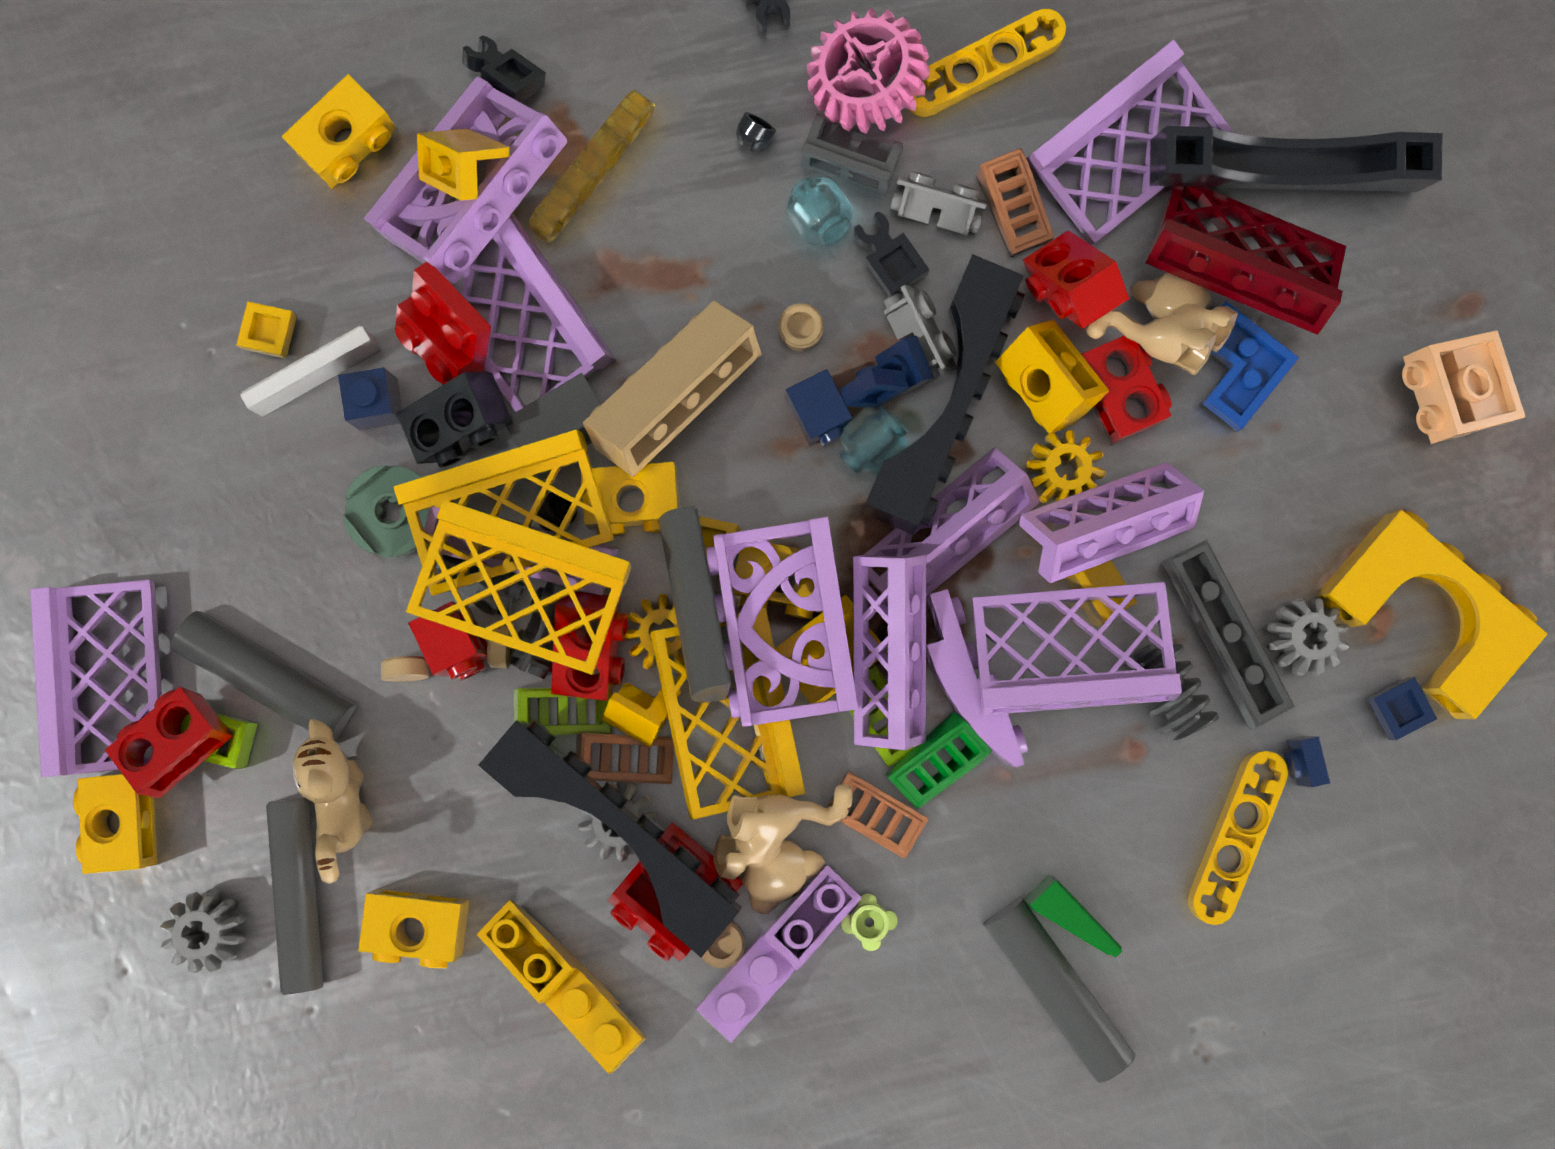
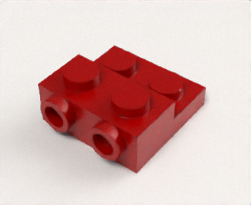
M425 262L414 269L411 296L397 305L395 323L397 338L406 349L419 355L425 361L431 376L442 385L464 372H484L491 325L434 266Z
M671 822L661 838L675 850L681 844L691 851L702 862L698 870L712 882L717 876L720 877L715 869L714 856L676 824ZM639 861L607 900L614 906L610 914L626 929L632 930L635 926H638L651 937L646 944L657 956L665 961H669L673 956L680 962L691 949L663 925L659 900L649 874ZM738 876L733 880L720 877L736 891L743 885V881Z

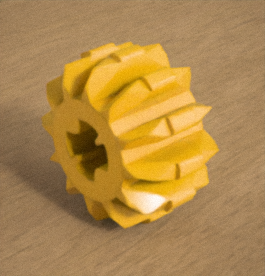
M1067 430L1062 437V443L1058 436L1052 433L1045 437L1047 447L1038 443L1032 447L1031 452L1038 460L1028 461L1025 464V470L1039 475L1030 481L1034 489L1041 485L1045 488V491L1039 497L1041 503H1046L1052 495H1056V502L1098 487L1093 480L1105 477L1106 471L1100 467L1092 466L1093 463H1096L1103 457L1101 451L1088 454L1085 449L1091 444L1092 440L1090 437L1085 436L1076 445L1074 431ZM1061 460H1064V466L1070 463L1074 468V472L1069 476V480H1066V474L1059 477L1056 472V468L1061 464Z
M659 594L658 610L654 609L648 599L645 598L641 601L642 608L647 613L645 618L634 612H630L628 615V619L639 624L640 628L639 630H627L625 638L630 640L640 639L641 643L633 646L629 653L632 657H637L645 651H649L642 665L643 668L648 670L654 666L656 661L650 632L654 630L656 625L664 627L668 621L678 626L674 605L669 610V599L666 594ZM676 636L672 643L665 641L669 659L674 656L676 663L684 668L685 663L681 653L680 636Z

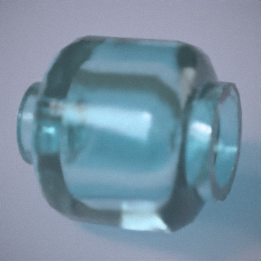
M822 176L812 179L805 178L796 183L792 188L786 203V216L806 243L817 246H831L843 239L849 232L853 217V207L831 178Z
M882 405L878 410L867 406L844 426L839 440L845 449L839 455L857 474L865 469L869 473L878 475L884 460L906 449L907 444L904 436L908 431L885 406Z

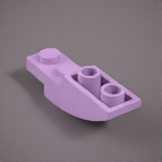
M948 589L928 595L926 600L939 641L926 645V658L943 695L955 713L972 727L992 750L994 755L1009 766L1018 767L1024 765L1021 754L1028 752V748L1021 727L1019 725L1012 727L1008 713L982 715L980 678H976L974 671L978 669L977 651L972 641L967 643L964 641L960 625L965 624L966 619L959 598H950ZM995 673L990 674V681H997Z
M826 865L747 947L734 965L728 968L725 975L696 1006L695 1010L728 1042L732 1043L792 973L801 968L862 897Z

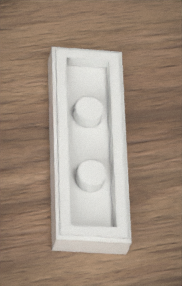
M358 326L242 391L240 396L247 409L263 417L379 352L381 348L370 332L363 326Z

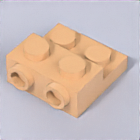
M1498 330L1429 345L1403 356L1405 366L1402 371V378L1405 385L1409 389L1414 390L1420 408L1416 415V422L1419 429L1423 433L1428 434L1431 444L1526 418Z

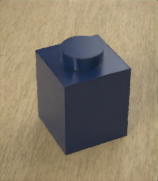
M385 367L338 375L346 422L358 430L400 424L396 414L402 410L398 379Z
M828 369L785 389V398L809 446L820 442L822 447H826L847 436L845 429L851 426L852 416L845 406Z

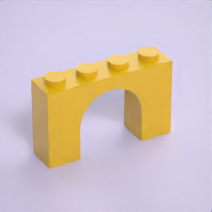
M1402 509L1386 514L1314 598L1322 599L1327 609L1332 607L1339 609L1338 618L1345 624H1348V626L1356 627L1366 625L1393 592L1410 578L1426 579L1442 587L1451 596L1458 609L1460 634L1453 651L1421 689L1455 719H1477L1548 633L1536 624L1538 619L1529 609L1517 603L1512 604L1500 593L1501 587L1495 580L1486 574L1476 573L1463 562L1465 560L1464 555L1456 547L1446 542H1440L1427 531L1429 526L1418 515L1409 511L1404 512Z

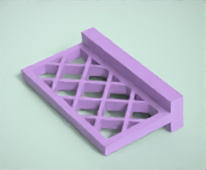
M1174 39L1026 158L1032 175H1038L1090 245L1098 242L1165 187L1150 186V140L1157 135L1160 111L1182 114L1180 126H1189L1190 116L1192 115L1205 117L1211 127L1233 132L1179 59L1184 53ZM1172 75L1184 89L1183 106L1161 103L1163 83ZM1153 92L1152 101L1143 100ZM1192 101L1197 107H1192ZM1130 109L1151 110L1148 134L1126 131L1128 111ZM1118 120V129L1108 128ZM1098 135L1116 138L1114 162L1091 159L1093 139ZM1125 139L1147 142L1145 166L1122 163ZM1084 147L1083 158L1074 157ZM1064 163L1082 166L1079 190L1064 188L1053 172ZM1090 167L1113 170L1110 194L1088 191ZM1121 171L1144 174L1142 193L1137 197L1119 195ZM1071 197L1078 198V206ZM1087 199L1109 202L1107 221L1097 230L1085 216ZM1118 203L1127 204L1117 213Z
M511 213L492 237L500 248L497 267L476 265L475 259L464 273L461 295L469 303L491 306L488 323L491 325L485 369L487 372H492L498 388L514 411L517 412L525 407V404L518 396L520 376L542 379L540 397L581 372L587 378L597 369L603 370L617 359L516 216ZM507 259L515 270L506 269ZM474 271L496 274L492 300L471 297ZM505 275L520 277L525 283L523 304L501 301ZM533 296L541 307L532 306ZM500 307L522 310L518 336L496 333ZM530 312L546 314L551 320L549 341L527 338ZM559 333L567 344L557 342ZM495 339L517 342L513 368L497 366L492 359ZM525 344L547 347L544 373L521 370ZM556 348L572 351L582 366L567 377L552 375ZM503 373L512 374L510 383ZM551 380L559 381L557 385L550 389Z
M149 579L63 588L30 589L41 777L119 770L114 762L110 761L111 758L106 752L96 763L82 764L80 744L92 732L107 746H110L116 740L111 738L97 725L113 706L132 723L139 721L154 709L156 700L162 696L155 581ZM141 591L142 610L130 622L113 607L126 592ZM112 594L107 601L99 595ZM88 596L101 607L85 626L73 618V597ZM107 614L125 627V630L110 647L106 646L91 633ZM142 623L144 633L138 629ZM73 628L78 632L75 637ZM132 635L143 642L145 646V656L135 668L131 667L116 654ZM85 639L103 653L88 672H85L75 663V651ZM110 660L128 674L112 694L94 679ZM145 669H146V678H144V677L141 675L142 672H143ZM76 675H77L79 678H81V680L79 681L78 684H77V680H76ZM135 681L143 686L148 693V703L137 715L119 700ZM88 685L106 700L91 719L78 710V697ZM79 722L84 725L81 730H79ZM151 746V757H152L153 748H152V746ZM151 757L144 758L145 765L150 761Z
M1165 582L972 598L982 715L1174 701L1182 694L1180 674L1176 673ZM1155 595L1157 615L1147 627L1124 610L1134 597ZM1112 598H1125L1120 605L1111 600ZM1099 600L1113 611L1112 615L1098 631L1076 614L1085 601ZM1078 601L1072 609L1063 604V602ZM1038 604H1051L1065 615L1050 634H1047L1028 618ZM1029 605L1023 613L1014 607ZM1003 607L1017 620L1000 639L985 626L983 609ZM1117 616L1140 633L1125 653L1102 635ZM1069 620L1073 621L1092 637L1077 656H1074L1054 639ZM1157 622L1160 638L1151 631ZM1021 624H1024L1043 640V643L1028 660L1006 643ZM986 637L996 644L989 653L987 652ZM1147 638L1161 649L1163 668L1144 669L1129 656L1141 641ZM1096 641L1119 658L1109 672L1095 673L1081 661ZM1048 645L1070 662L1060 676L1047 677L1032 665ZM1000 649L1022 666L1011 680L990 681L989 662ZM1123 663L1132 669L1130 671H1117ZM1074 667H1077L1080 671L1084 673L1078 675H1068ZM1027 670L1036 677L1020 679Z

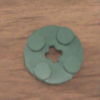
M387 465L375 466L361 473L351 483L345 497L347 499L345 505L346 514H343L345 528L351 539L365 551L389 559L407 556L416 552V545L403 505L399 511L401 517L396 522L390 519L383 522L380 517L385 512L381 506L385 501L388 500L392 504L398 503L393 486L422 478V476L408 468ZM429 509L419 512L423 528H425Z

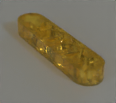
M637 90L628 93L538 205L529 220L528 229L547 243L556 239L645 128L653 115L655 104Z

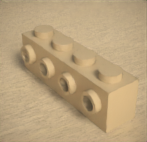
M713 300L703 311L695 315L688 325L673 339L664 344L635 374L629 376L614 394L603 404L597 406L583 422L595 450L634 477L762 355L753 325Z

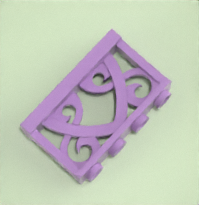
M476 76L433 130L471 129L509 146L510 157L486 159L485 179L478 187V199L457 200L449 203L450 195L419 180L417 150L363 218L391 244L400 250H404L423 264L425 262L430 263L452 284L458 282L567 143L566 137L547 115L536 112L496 90L487 81ZM506 116L511 119L498 129ZM523 130L519 136L510 137L514 133ZM421 226L422 228L416 241L411 236ZM437 227L439 237L431 246V238Z
M828 517L713 535L715 546L707 548V559L710 575H719L722 594H716L714 598L719 623L726 622L729 641H725L723 644L728 670H734L736 689H729L728 692L732 718L741 717L742 727L857 710L858 705ZM811 535L813 545L792 554L781 562L775 549L769 542ZM747 547H755L768 556L773 569L765 575L763 568L758 563L748 561L753 566V574L750 578L742 579L737 576L733 564L739 551ZM795 573V580L798 586L803 578L812 579L815 585L813 593L807 597L799 596L791 587L788 578ZM779 586H781L786 597L796 606L808 611H823L825 622L813 625L798 638L793 649L792 660L775 651L753 629L761 608ZM734 588L743 593H751L739 617ZM812 640L819 641L824 646V656L820 659H813L809 654V667L801 665L802 653L806 644ZM742 642L761 660L750 666L747 671ZM781 674L790 677L788 694L778 705L768 707L755 699L753 683L757 677L766 676L771 682L769 692L777 688L781 680ZM799 681L810 685L835 688L837 700L793 706L798 695Z

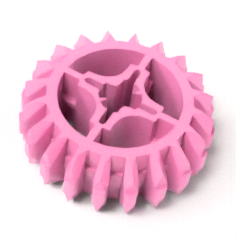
M869 7L866 16L859 18L858 14L851 10V21L843 24L835 19V31L832 34L821 31L820 39L823 46L811 47V56L814 61L806 64L807 73L810 77V80L807 81L808 89L815 98L814 103L817 109L825 112L828 121L833 123V125L840 121L842 128L849 132L857 124L860 132L867 134L871 124L876 123L879 130L885 131V120L893 117L894 121L901 123L903 117L900 111L903 108L915 111L917 104L913 96L925 95L926 87L923 80L928 79L930 75V69L926 63L929 55L926 46L921 44L922 38L920 33L915 28L911 29L909 21L904 17L895 20L894 14L887 9L878 18L876 11ZM848 58L846 64L841 69H839L842 63ZM861 62L867 70L870 69L874 73L876 80H873L870 74L862 69ZM899 65H901L900 70H899V72H898V70H897L896 67H898ZM896 72H898L896 78L887 87V83L890 77L893 76Z

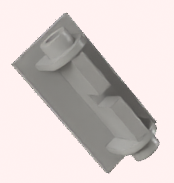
M910 171L908 178L902 176L898 178L897 184L906 187L904 193L895 191L890 209L898 211L897 216L928 224L934 207L941 209L937 227L955 231L966 236L968 232L978 233L982 216L974 214L976 207L986 209L987 205L986 200L979 199L980 190L955 183L952 191L935 186L937 178L915 171Z
M906 285L900 287L905 298L902 299L900 293L884 301L887 308L884 310V314L897 339L902 340L911 334L917 335L934 376L929 381L940 376L938 367L941 370H956L957 365L953 359L957 355L955 346L945 331H939L932 317L936 315V309L929 295L924 290L919 291L915 287Z

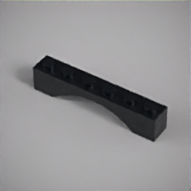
M1166 126L1150 140V186L1418 192L1442 180L1443 133L1392 132L1346 138L1285 139L1242 135L1215 127Z
M972 254L949 308L955 328L958 351L956 380L950 400L942 415L921 438L904 451L883 461L862 514L912 535L919 523L928 526L939 501L931 497L936 482L939 481L946 484L956 461L955 457L948 455L955 439L961 442L964 441L974 416L967 414L966 411L972 398L981 400L991 378V375L983 372L989 357L996 360L999 358L1007 340L1008 334L1001 332L1006 317L1016 318L1025 297L1024 293L1018 291L1024 275Z
M535 719L530 725L526 721L516 720L478 766L514 797H539L567 803L592 814L612 828L633 849L649 874L659 900L663 925L702 958L740 912L742 907L735 901L740 896L739 893L722 878L717 876L712 882L699 871L698 868L702 865V862L686 847L680 844L675 850L661 837L666 831L647 814L643 813L638 818L625 807L629 799L615 786L606 782L601 787L588 775L592 767L571 750L565 756L551 743L556 737L545 726Z

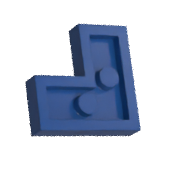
M1225 301L1221 306H1229L1238 312L1232 332L1223 347L1217 352L1211 350L1210 354L1225 364L1229 370L1202 404L1238 432L1245 427L1299 357Z

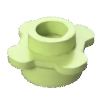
M866 893L861 895L862 898L851 914H847L841 921V926L845 933L854 934L857 939L862 941V946L865 950L875 951L880 947L881 940L886 936L888 930L896 928L898 920L893 911L884 910L877 904V899L874 895ZM867 918L874 920V924L870 927L865 925Z

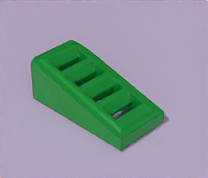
M953 711L926 736L925 743L914 747L885 775L907 800L918 809L977 766L992 750L972 727ZM958 736L966 744L961 751L952 743ZM942 748L952 757L947 764L936 754ZM927 759L938 770L933 777L921 766ZM911 771H914L924 782V785L919 790L906 777Z
M1048 875L1024 899L1031 909L1105 954L1116 958L1122 952L1120 944L1055 877Z

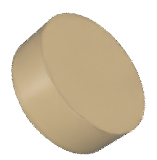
M804 303L793 304L786 308L779 318V337L783 344L793 351L803 352L811 350L820 342L823 336V318L819 311L811 305Z
M507 625L495 631L512 637ZM488 640L487 660L490 667L509 669L513 657L510 654L511 648Z
M399 656L387 658L381 662V680L408 682L429 678V666L425 657Z
M731 921L702 956V959L715 968H727L734 965L743 955L745 949V936L740 926Z

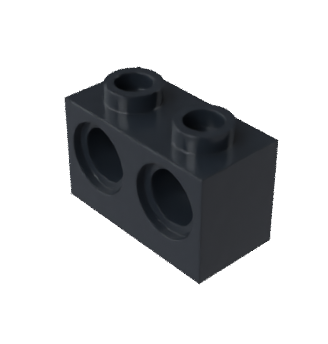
M464 372L396 413L417 464L437 463L440 468L463 460L465 458L463 452L471 447L479 448L493 443L499 439L497 432L513 423L492 372Z

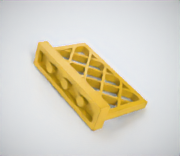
M578 430L569 431L393 486L398 504L404 506L421 565H423L429 549L428 541H432L433 535L424 531L419 512L433 507L440 508L443 499L450 502L460 499L458 504L466 506L471 495L483 493L497 501L490 514L492 516L498 517L502 507L506 505L526 516L522 526L530 528L534 520L555 531L556 535L554 537L561 539L564 536L572 540L573 543L587 548L614 541L587 451L589 450L583 432ZM579 462L584 481L575 497L552 486L561 467ZM551 471L545 482L535 477L536 475ZM526 478L542 486L530 511L507 500L516 481ZM505 485L501 495H498L490 491L491 489ZM549 491L572 502L560 527L536 515ZM586 491L592 506L581 501ZM578 506L595 515L600 531L599 535L582 540L566 531ZM447 534L442 550L445 549L466 561L473 558L471 552L467 554L448 544L447 541L450 535ZM474 544L475 547H476V549H477V551H478V553H479V551L481 550L482 546H481V545H478V544ZM508 554L502 565L491 567L484 563L490 578L518 570L515 562L512 561V556ZM520 559L524 568L536 565L535 563ZM436 567L434 569L432 577L438 575ZM471 567L461 571L458 577L453 579L457 589L484 581L481 571L469 575L467 574ZM439 582L429 587L431 596L451 591L447 582Z
M443 499L436 517L439 521L406 612L593 675L623 587L626 585L632 568L630 562ZM447 534L465 540L473 558L448 569L440 554ZM474 543L490 548V550L479 554ZM501 552L511 555L520 573L494 585L483 561ZM520 559L537 565L525 570ZM438 563L442 573L432 577L435 566ZM477 564L488 589L463 600L451 576ZM545 568L558 571L566 589L540 601L529 576ZM566 574L582 579V581L571 586ZM446 579L457 604L440 612L421 607L428 587ZM524 580L535 604L509 616L498 591ZM592 583L611 589L605 608L586 617L575 592ZM492 595L503 619L486 628L475 625L466 607ZM570 595L581 620L555 632L543 607ZM461 610L465 621L450 617L449 615ZM538 610L550 635L530 644L520 639L512 622ZM601 617L595 634L590 622ZM507 625L512 637L495 631ZM585 626L593 642L586 662L567 656L559 637ZM553 641L559 653L542 648L541 646Z
M761 608L753 629L775 650L766 608ZM726 622L719 623L720 627L727 626ZM678 626L650 632L689 819L694 820L727 812L731 799L728 800L733 791L742 797H760L776 794L794 797L806 794L790 720L754 725L756 737L746 751L727 738L738 718H732L731 715L722 731L718 732L700 720L710 702H700L694 714L679 706L677 692L685 679L688 680L686 668L669 659L665 642L666 638L679 636ZM742 642L747 671L750 666L761 660ZM672 670L679 674L675 682L673 680ZM759 676L753 683L755 699L768 707L781 703L785 698L782 681L780 680L775 690L769 692L771 687L769 678ZM726 697L725 700L719 701L730 709L729 698ZM681 716L689 721L685 728L683 727ZM695 726L716 739L703 761L688 751L686 740ZM723 744L743 757L730 779L710 767ZM758 748L761 760L754 756ZM750 762L763 770L767 791L751 794L737 785ZM691 763L698 767L695 775H693ZM707 773L726 785L716 803L700 807L696 788L704 774Z

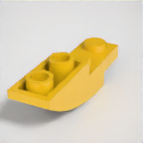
M509 900L476 934L539 1004L545 1003L608 1074L614 1073L647 1038L617 1006L620 1002L562 943L513 900Z

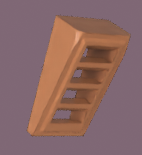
M1022 148L982 163L976 176L1011 257L1052 241L1054 235ZM1013 171L1014 177L997 183L996 177ZM1020 187L1021 195L1006 201L1003 200L1002 194ZM1028 205L1030 212L1010 219L1008 212ZM1035 222L1038 229L1016 237L1015 229Z
M577 734L576 754L590 766L592 743H600L599 771L591 770L588 774L594 781L672 784L674 755L672 737H657L653 742L652 746H658L656 774L648 773L649 747L629 735ZM612 744H619L618 772L610 771ZM631 745H639L637 773L629 772Z
M847 771L840 784H847L852 787V794L856 787L863 790L864 793L851 815L847 814L846 818L841 820V822L906 859L928 818L852 772ZM834 795L829 801L827 807L833 805ZM873 796L880 802L867 824H864L859 819ZM890 806L896 811L881 834L875 828L887 807ZM905 815L912 821L900 842L896 843L891 840V837Z

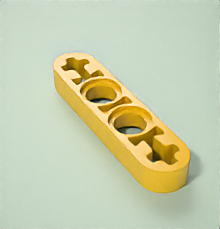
M1052 9L1037 10L929 65V78L923 80L926 90H931L940 84V74H943L945 85L934 91L932 101L930 102L925 97L917 99L916 96H913L917 105L915 111L910 110V112L920 117L935 115L1052 55L1059 49L1066 33V24L1063 17ZM1038 25H1041L1044 30L1053 29L1049 41L1044 35L1031 40L1028 47L1029 52H1027L1025 41L1035 35ZM999 43H1008L1015 48L1017 58L1010 63H1001L993 56L992 49ZM960 63H968L976 69L977 78L971 83H961L954 78L953 68Z
M1254 751L1245 756L1241 762L1190 888L1187 899L1189 910L1193 916L1207 924H1223L1233 915L1288 777L1287 764L1281 756L1274 752ZM1268 760V769L1274 772L1273 778L1271 780L1263 779L1257 791L1267 793L1265 801L1258 796L1244 794L1245 786L1255 789L1259 781V774L1253 771L1255 764H1265ZM1249 801L1257 808L1258 819L1252 827L1243 829L1236 823L1234 813L1239 804ZM1227 845L1235 846L1241 856L1239 866L1230 872L1221 870L1217 863L1218 852ZM1211 872L1219 878L1232 881L1230 888L1220 884L1216 898L1222 901L1221 908L1219 910L1211 909L1208 915H1206L1207 907L1200 902L1203 894L1211 896L1216 888L1217 882L1208 880Z

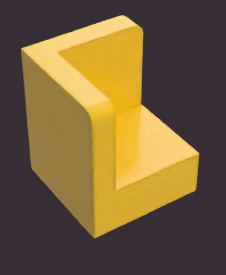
M625 683L618 693L614 692L609 699L602 720L650 748L668 720L662 688L654 698L630 683ZM680 690L677 692V699L681 694Z

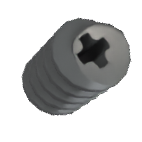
M1153 643L1129 656L1144 669L1163 668L1161 649ZM1173 644L1175 659L1184 650L1182 644ZM1191 661L1175 662L1176 673L1180 674L1182 694L1174 701L1159 702L1149 712L1151 717L1166 715L1168 720L1158 731L1160 734L1174 732L1176 737L1173 740H1179L1194 734L1219 719V715L1215 711L1201 712L1210 702L1208 695H1192L1201 686V680L1197 677L1184 678L1193 667Z

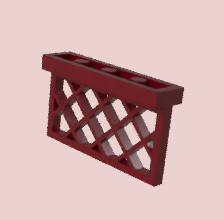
M1172 186L1156 239L1148 252L1145 263L1318 335L1341 303L1343 291L1338 289L1346 246L1208 188ZM1182 197L1197 202L1201 208L1191 209ZM1226 216L1238 219L1243 226L1234 227ZM1210 219L1218 230L1208 232L1201 221ZM1268 233L1281 237L1285 243L1277 245ZM1253 237L1261 248L1252 250L1243 238ZM1313 250L1330 257V261L1320 263L1311 251ZM1295 254L1303 266L1295 268L1286 256Z

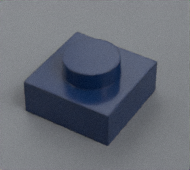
M917 335L903 338L875 356L877 364L882 366L883 369L904 371L909 388L896 397L904 396L934 378Z
M873 365L858 371L856 378L841 388L840 391L845 406L878 409L909 388L904 371L883 369L880 365Z
M1408 677L1367 698L1389 740H1398L1437 720L1415 677Z
M1301 736L1287 739L1289 751L1284 753V760L1287 764L1289 776L1292 779H1296L1297 785L1316 787L1330 784L1319 736Z

